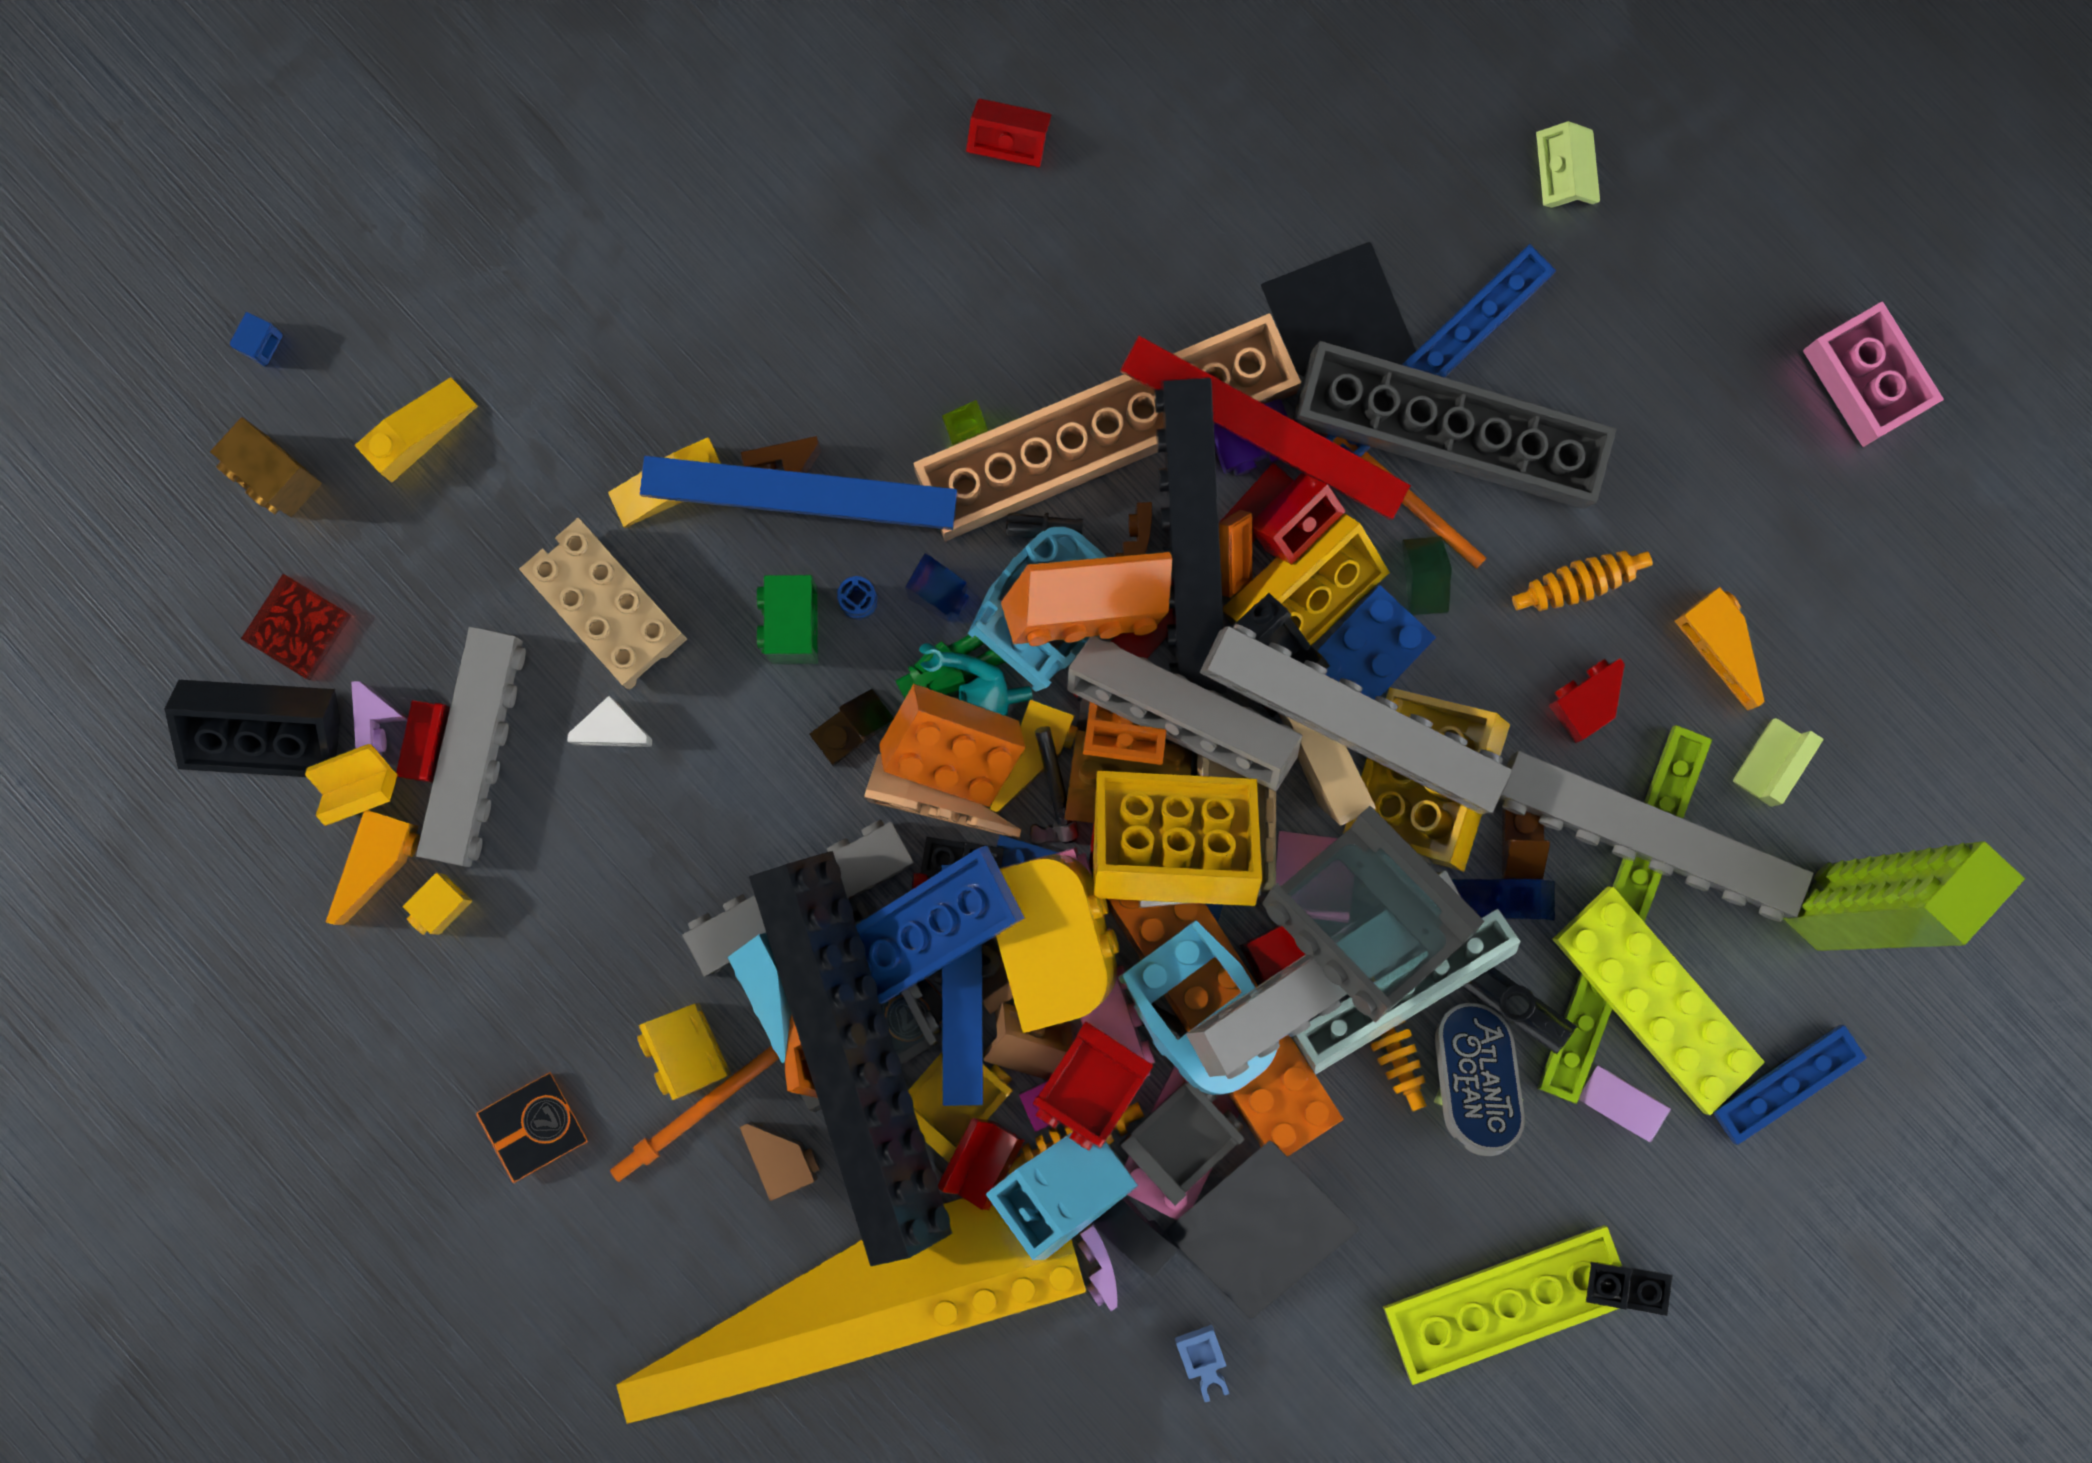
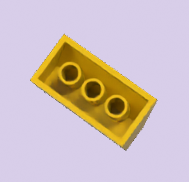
M1344 513L1292 565L1279 558L1271 562L1223 607V613L1231 625H1234L1256 603L1270 593L1291 613L1290 618L1312 646L1381 582L1390 571L1362 525Z

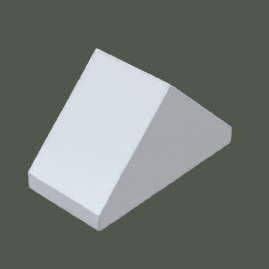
M610 696L568 733V742L573 745L652 747V738Z

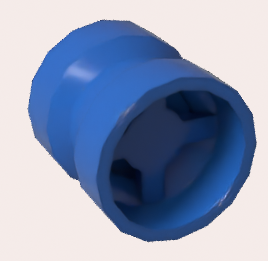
M860 576L849 577L838 588V603L846 616L855 620H862L870 617L875 612L878 604L877 594L874 586L866 578Z

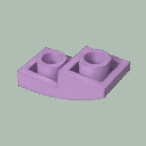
M1597 1065L1579 1097V1100L1648 1142H1652L1671 1111V1108L1599 1065Z
M1091 1223L1080 1232L1083 1240L1077 1243L1090 1264L1095 1260L1100 1264L1088 1272L1092 1282L1086 1287L1098 1306L1106 1303L1110 1311L1117 1308L1116 1280L1104 1242L1095 1225Z

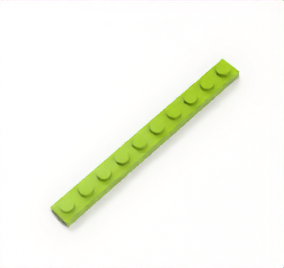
M1677 725L1672 726L1644 803L1683 819L1713 739ZM1636 857L1634 861L1623 858L1612 887L1619 892L1645 922L1662 874L1649 869L1650 862ZM1581 972L1564 1017L1575 1024L1577 1028L1557 1055L1552 1051L1550 1052L1537 1087L1541 1091L1574 1104L1578 1103L1612 1011L1610 1005Z

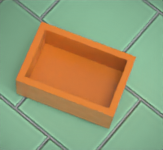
M917 684L912 685L879 744L884 772L987 807L991 806L1026 748L1018 720Z

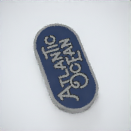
M1478 1003L1459 1004L1451 1008L1444 1015L1435 1031V1047L1444 1120L1449 1133L1454 1139L1458 1138L1461 1143L1465 1144L1463 1146L1465 1149L1481 1156H1496L1508 1150L1519 1140L1525 1126L1514 1037L1507 1022L1493 1009Z

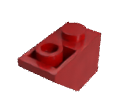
M1604 658L1586 670L1589 678L1577 685L1575 680H1572L1554 692L1558 699L1551 703L1549 707L1574 743L1586 739L1616 718L1625 667L1621 658L1610 664Z

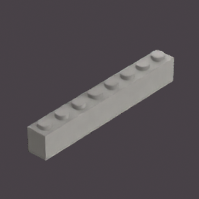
M1235 624L1233 628L1227 626L1219 631L1200 671L1201 674L1479 814L1493 813L1512 772V769L1501 764L1503 759L1500 756L1483 749L1478 753L1466 747L1468 741L1463 737L1451 732H1446L1443 735L1431 729L1433 725L1431 721L1419 715L1411 714L1410 717H1407L1397 712L1398 705L1380 696H1376L1374 700L1361 693L1363 688L1360 685L1341 678L1338 682L1326 676L1327 669L1308 660L1303 664L1290 657L1292 652L1289 649L1270 642L1269 646L1255 640L1256 633L1246 627Z
M1518 751L1511 755L1507 767L1512 769V772L1499 800L1504 802L1502 806L1504 809L1523 816L1528 811L1540 816V824L1561 831L1563 826L1577 832L1575 838L1585 843L1598 846L1600 841L1614 847L1612 853L1630 861H1634L1636 857L1650 862L1649 869L1660 874L1671 876L1672 872L1685 876L1687 877L1685 883L1696 889L1708 891L1709 887L1723 892L1722 899L1732 904L1744 907L1747 902L1760 908L1758 912L1760 915L1771 920L1781 922L1783 917L1792 918L1798 916L1812 880L1813 872Z
M1447 871L1436 872L1459 895ZM1379 905L1331 937L1369 979L1378 973L1381 976L1398 968L1401 965L1398 959L1407 953L1411 956L1424 950L1382 905ZM1305 954L1186 1033V1036L1209 1077L1226 1075L1227 1079H1231L1245 1072L1249 1068L1247 1062L1258 1055L1261 1058L1277 1050L1280 1047L1278 1041L1286 1035L1292 1037L1308 1029L1311 1026L1309 1020L1317 1014L1324 1016L1341 1006L1339 999L1347 995V993L1339 985L1332 983L1326 977L1323 968L1311 955Z

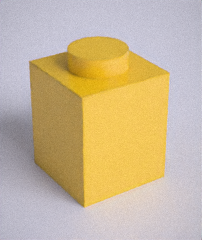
M436 872L402 907L410 914L407 918L408 922L418 932L424 935L428 931L430 934L440 935L468 907L472 900L446 874Z

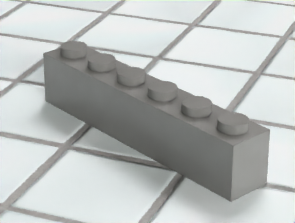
M469 627L416 857L471 868L472 861H477L482 849V838L478 837L481 822L488 820L491 809V800L487 799L490 784L496 783L500 770V762L496 761L499 746H504L508 735L509 726L508 723H504L508 708L514 706L517 696V686L513 685L516 670L522 669L526 656V649L522 647L523 641L516 636Z
M1095 636L1090 637L1069 667L1067 691L1140 726L1166 729V739L1249 779H1257V783L1274 791L1278 790L1298 758L1302 735L1295 732L1289 726L1267 719L1249 707H1242L1225 699L1216 691L1204 689L1188 681L1180 674H1173L1154 665L1144 657H1137L1120 649L1113 642L1104 641Z
M882 819L861 830L864 836L850 843L846 838L827 848L828 852L833 851L835 860L840 867L841 879L848 901L915 865L892 822L884 825ZM744 894L723 904L725 912L714 918H711L710 914L707 913L688 923L691 930L682 934L704 977H709L731 965L727 958L757 935L766 933L755 895L746 900Z

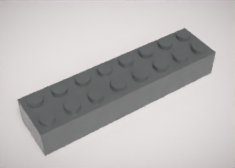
M1320 341L1311 350L1292 419L1306 428L1581 509L1594 505L1598 501L1617 428Z

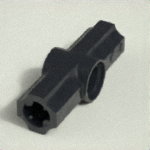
M1494 967L1461 986L1498 1012L1506 1022L1516 1025L1556 1055L1577 1028L1575 1024L1535 997L1528 988L1518 985ZM1513 996H1521L1527 1000L1529 1008L1524 1014L1514 1015L1506 1007L1507 1000Z

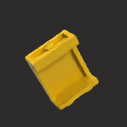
M941 1052L908 1090L913 1099L914 1112L925 1142L947 1162H950L971 1119L988 1120L1002 1102L1013 1092V1088L1008 1085L1012 1078L998 1065L994 1064L989 1068L983 1063V1105L943 1106V1054Z

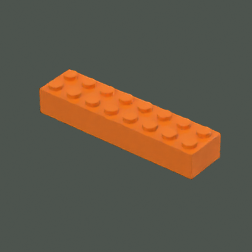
M1106 899L1108 909L1141 960L1193 921L1197 920L1242 965L1256 987L1258 986L1206 904L1188 903L1139 908V900ZM1214 957L1165 993L1164 996L1186 1031L1189 1032L1240 994L1241 991L1218 959ZM1286 1035L1279 1040L1280 1047L1277 1049L1276 1055L1268 1068L1241 1089L1227 1095L1259 1145L1262 1147L1268 1141H1272L1288 1157L1344 1120V1118L1293 1039Z

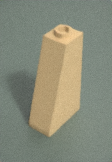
M1279 713L1283 724L1302 735L1298 760L1318 806L1341 826L1358 818L1369 806L1376 809L1346 746Z

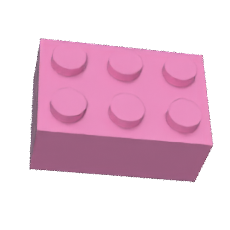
M1883 301L1819 337L1803 350L1862 447L1879 439L1944 400Z

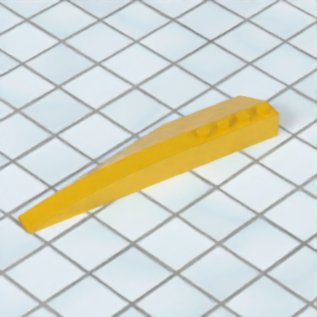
M964 1198L943 1203L949 1214L950 1227L953 1234L908 1259L870 1267L861 1239L854 1245L766 1295L734 1316L729 1317L712 1329L619 1382L616 1386L626 1424L770 1386L1085 1293L1086 1287L1072 1239L1046 1260H1032L993 1204L988 1211L979 1209Z

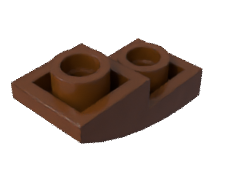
M1152 502L1136 503L1135 514H1128L1129 537H1136L1137 541L1123 542L1122 553H1115V557L1146 553L1151 532Z

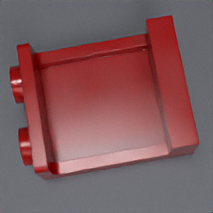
M1085 1021L1077 1033L1076 1039L1038 1097L1035 1098L1033 1106L1039 1109L1035 1116L1055 1129L1061 1123L1073 1131L1069 1138L1084 1149L1090 1151L1093 1145L1101 1149L1154 1065Z

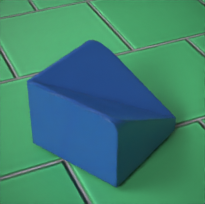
M246 312L230 341V346L265 367L280 343L283 333L271 323Z

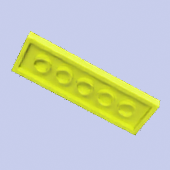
M1607 886L1552 939L1703 1114L1711 1115L1765 1063L1614 887Z
M1602 1225L1383 1306L1410 1383L1415 1385L1620 1309L1586 1302L1591 1261L1622 1266L1608 1227Z

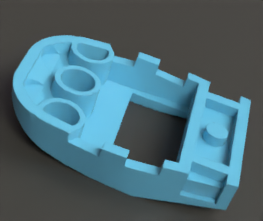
M1051 527L1042 531L1011 560L1005 570L991 585L968 634L971 637H978L1033 685L1032 689L1035 692L1047 688L1052 683L1049 679L1058 671L1067 668L1077 657L1076 655L1082 650L1090 637H1085L1080 641L1072 643L1065 642L1064 640L1058 649H1055L1050 643L1040 646H1030L1029 643L1013 645L1000 599L1011 584L1016 582L1028 564L1107 557L1082 534L1073 529Z
M1195 920L1118 978L1121 984H1126L1135 1002L1133 1007L1141 1022L1143 1021L1153 1039V1044L1162 1056L1165 1055L1193 1087L1207 1094L1224 1095L1241 1089L1264 1072L1273 1061L1277 1050L1261 1058L1258 1055L1247 1062L1249 1068L1234 1078L1227 1079L1226 1075L1209 1077L1186 1034L1177 1040L1151 1005L1214 957L1218 959L1241 993L1201 1023L1256 988V985L1242 965Z

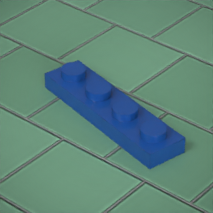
M1839 1025L1725 1101L1713 1114L1732 1143L1739 1145L1866 1060L1867 1057L1846 1026Z

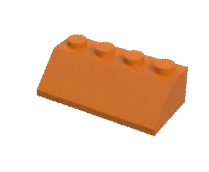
M1164 552L1028 564L1001 601L1013 645L1029 643L1030 646H1040L1053 640L1064 639L1065 642L1072 643L1092 636L1109 639L1121 633L1134 632L1135 635H1145L1153 632L1169 611L1172 572L1171 553Z

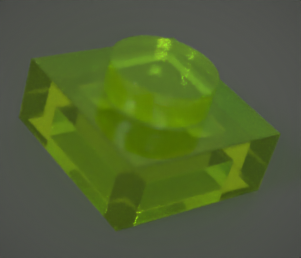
M977 400L942 415L953 446L990 431Z

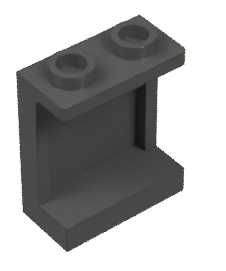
M1187 1080L1119 1143L1175 1206L1187 1195L1186 1192L1237 1144L1240 1145L1246 1140L1239 1133L1244 1126L1228 1109L1222 1114L1212 1103L1217 1096L1201 1092Z

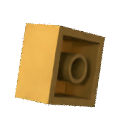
M243 417L234 424L210 451L220 460L216 468L230 480L236 481L246 489L245 493L263 508H267L274 515L280 510L292 517L322 484L268 435Z

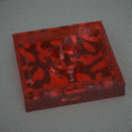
M282 574L241 639L305 679L310 680L352 615L289 576Z

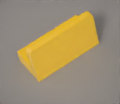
M366 744L307 768L305 776L322 794L315 816L324 826L390 802L398 776L371 744Z

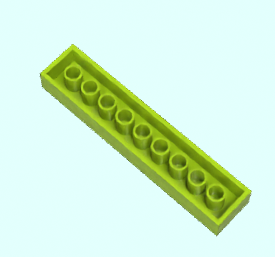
M1985 841L1966 844L1963 842L1959 845H1944L1939 848L1929 847L1925 850L1897 852L1876 857L1869 856L1863 859L1855 858L1849 861L1841 860L1834 864L1828 862L1815 874L1814 879L1817 882L1806 893L1798 916L1783 919L1817 951L1964 946L2021 885L2025 878Z

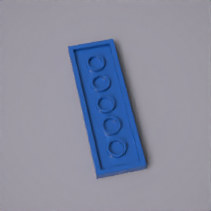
M988 846L974 850L856 925L860 939L865 946V955L871 975L877 985L879 1003L882 1005L1025 919Z

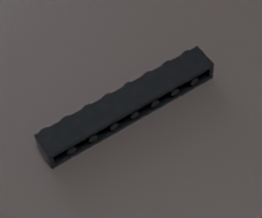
M1211 378L1161 380V389H1154L1155 412L1162 413L1163 428L1156 429L1158 453L1164 452L1165 468L1158 469L1160 492H1167V507L1160 510L1162 531H1169V547H1163V553L1170 552L1172 556L1169 609H1173V624L1167 625L1168 648H1175L1176 663H1169V672L1180 674L1188 681L1204 689L1224 694L1227 693V686L1200 673L1212 648L1210 645L1215 641L1219 631L1224 628Z

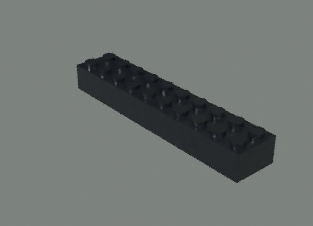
M829 851L751 875L749 879L871 1267L908 1259L953 1233L950 1227L949 1214L944 1207L938 1188L937 1176L932 1169L925 1147V1138L920 1131L914 1112L913 1099L908 1093L903 1077L901 1061L896 1054L892 1042L889 1023L878 1000L877 985L871 975L866 959L865 946L856 928L853 908L848 901L841 879V870L835 860L833 851Z

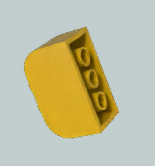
M1060 854L1046 855L999 868L1025 919L996 935L1023 1033L1088 1015L1112 992L1117 979V963L1114 954L1119 953L1116 934L1113 929L1107 930L1103 916L1108 914L1106 899L1097 898L1096 895L1093 896V878L1091 874L1076 859Z

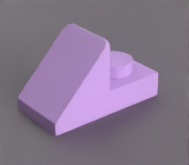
M360 681L351 682L355 747L359 748L366 744H371L382 756V752H385L387 748L385 730L383 728L380 729V723L407 721L408 717L369 685Z

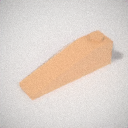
M878 754L864 795L868 802L1020 839V828L982 804L884 772L881 755Z

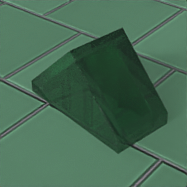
M1442 537L1403 539L1409 612L1413 616L1448 613L1452 567Z

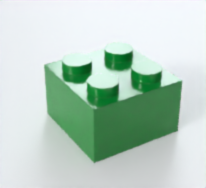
M764 575V586L757 587V608L761 610L762 616H764V625L757 626L758 649H761L762 654L767 657L771 664H818V587L812 575Z

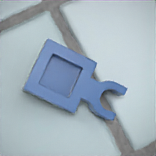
M1209 1325L1175 1337L1176 1345L1189 1380L1201 1376L1200 1389L1204 1401H1210L1207 1388L1214 1383L1222 1387L1224 1396L1228 1395L1229 1390L1223 1375L1216 1371L1227 1365L1213 1326Z

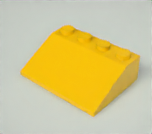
M1389 687L1386 699L1398 705L1397 712L1407 717H1410L1411 714L1419 715L1433 723L1431 729L1443 735L1446 732H1451L1463 737L1468 741L1466 747L1478 753L1483 749L1501 756L1510 724L1498 713ZM1367 757L1361 778L1376 807L1374 810L1417 853L1431 858L1433 864L1464 872L1482 814ZM1356 819L1346 823L1343 834L1352 827Z
M1097 771L1093 849V896L1096 895L1100 899L1256 905L1262 882L1257 779Z

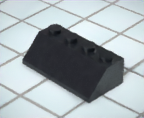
M179 679L164 708L178 769L306 777L305 773L308 767L337 756L340 715L335 689Z

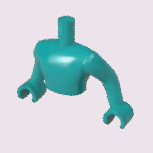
M924 643L919 648L922 654L934 653L930 661L920 664L929 672H934L941 668V666H946L979 676V678L968 684L960 685L959 700L1008 717L1009 705L1028 702L1033 699L1030 686L1007 689L1003 672L992 664L966 654L941 652L930 643Z

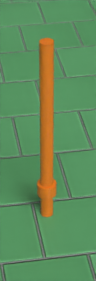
M1336 437L1333 440L1339 446L1342 443L1345 444L1353 452L1358 449L1356 445L1349 444L1346 439ZM1367 451L1361 456L1364 460L1392 474ZM1410 489L1408 490L1402 504L1477 569L1485 561L1486 557Z
M772 1046L768 1047L652 1138L648 1139L645 1137L637 1143L630 1155L610 1169L612 1176L620 1182L642 1164L648 1166L660 1156L659 1151L779 1060Z

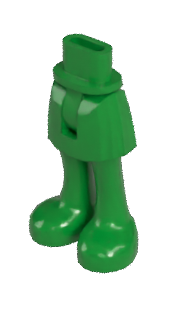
M968 634L949 645L941 641L935 647L941 652L968 655L985 643L978 637H971ZM992 649L975 657L994 666L1007 663ZM930 653L928 655L924 654L914 664V667L912 665L908 667L910 673L895 681L904 699L913 684L951 697L959 694L960 685L968 684L977 675L946 666H941L938 670L929 672L920 664L932 659L934 653Z

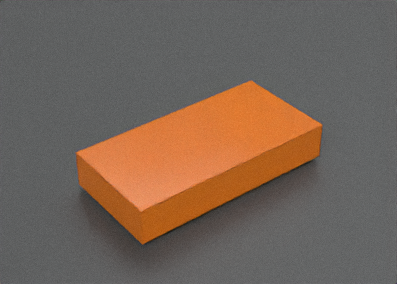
M1239 510L1218 523L1222 595L1227 597L1238 593L1253 580L1252 513Z

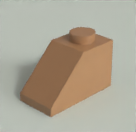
M753 1122L740 1126L770 1201L809 1185L818 1179L815 1172L820 1170V1165L812 1148L806 1150L803 1142Z

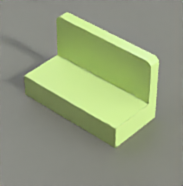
M1567 121L1536 132L1543 206L1553 208L1575 200L1589 204L1599 203L1600 193L1593 130Z
M1774 718L1765 728L1734 777L1733 782L1770 807L1782 805L1824 739L1812 731L1801 734L1781 720Z

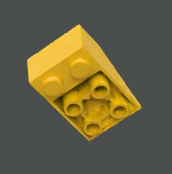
M700 1003L686 1006L638 1025L642 1032L641 1035L637 1036L639 1045L646 1058L653 1057L659 1070L654 1073L657 1085L662 1094H670L672 1100L687 1096L732 1075Z

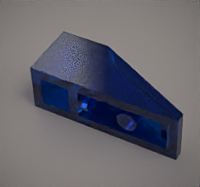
M1451 879L1461 898L1481 918L1499 909L1505 920H1555V881L1544 879Z

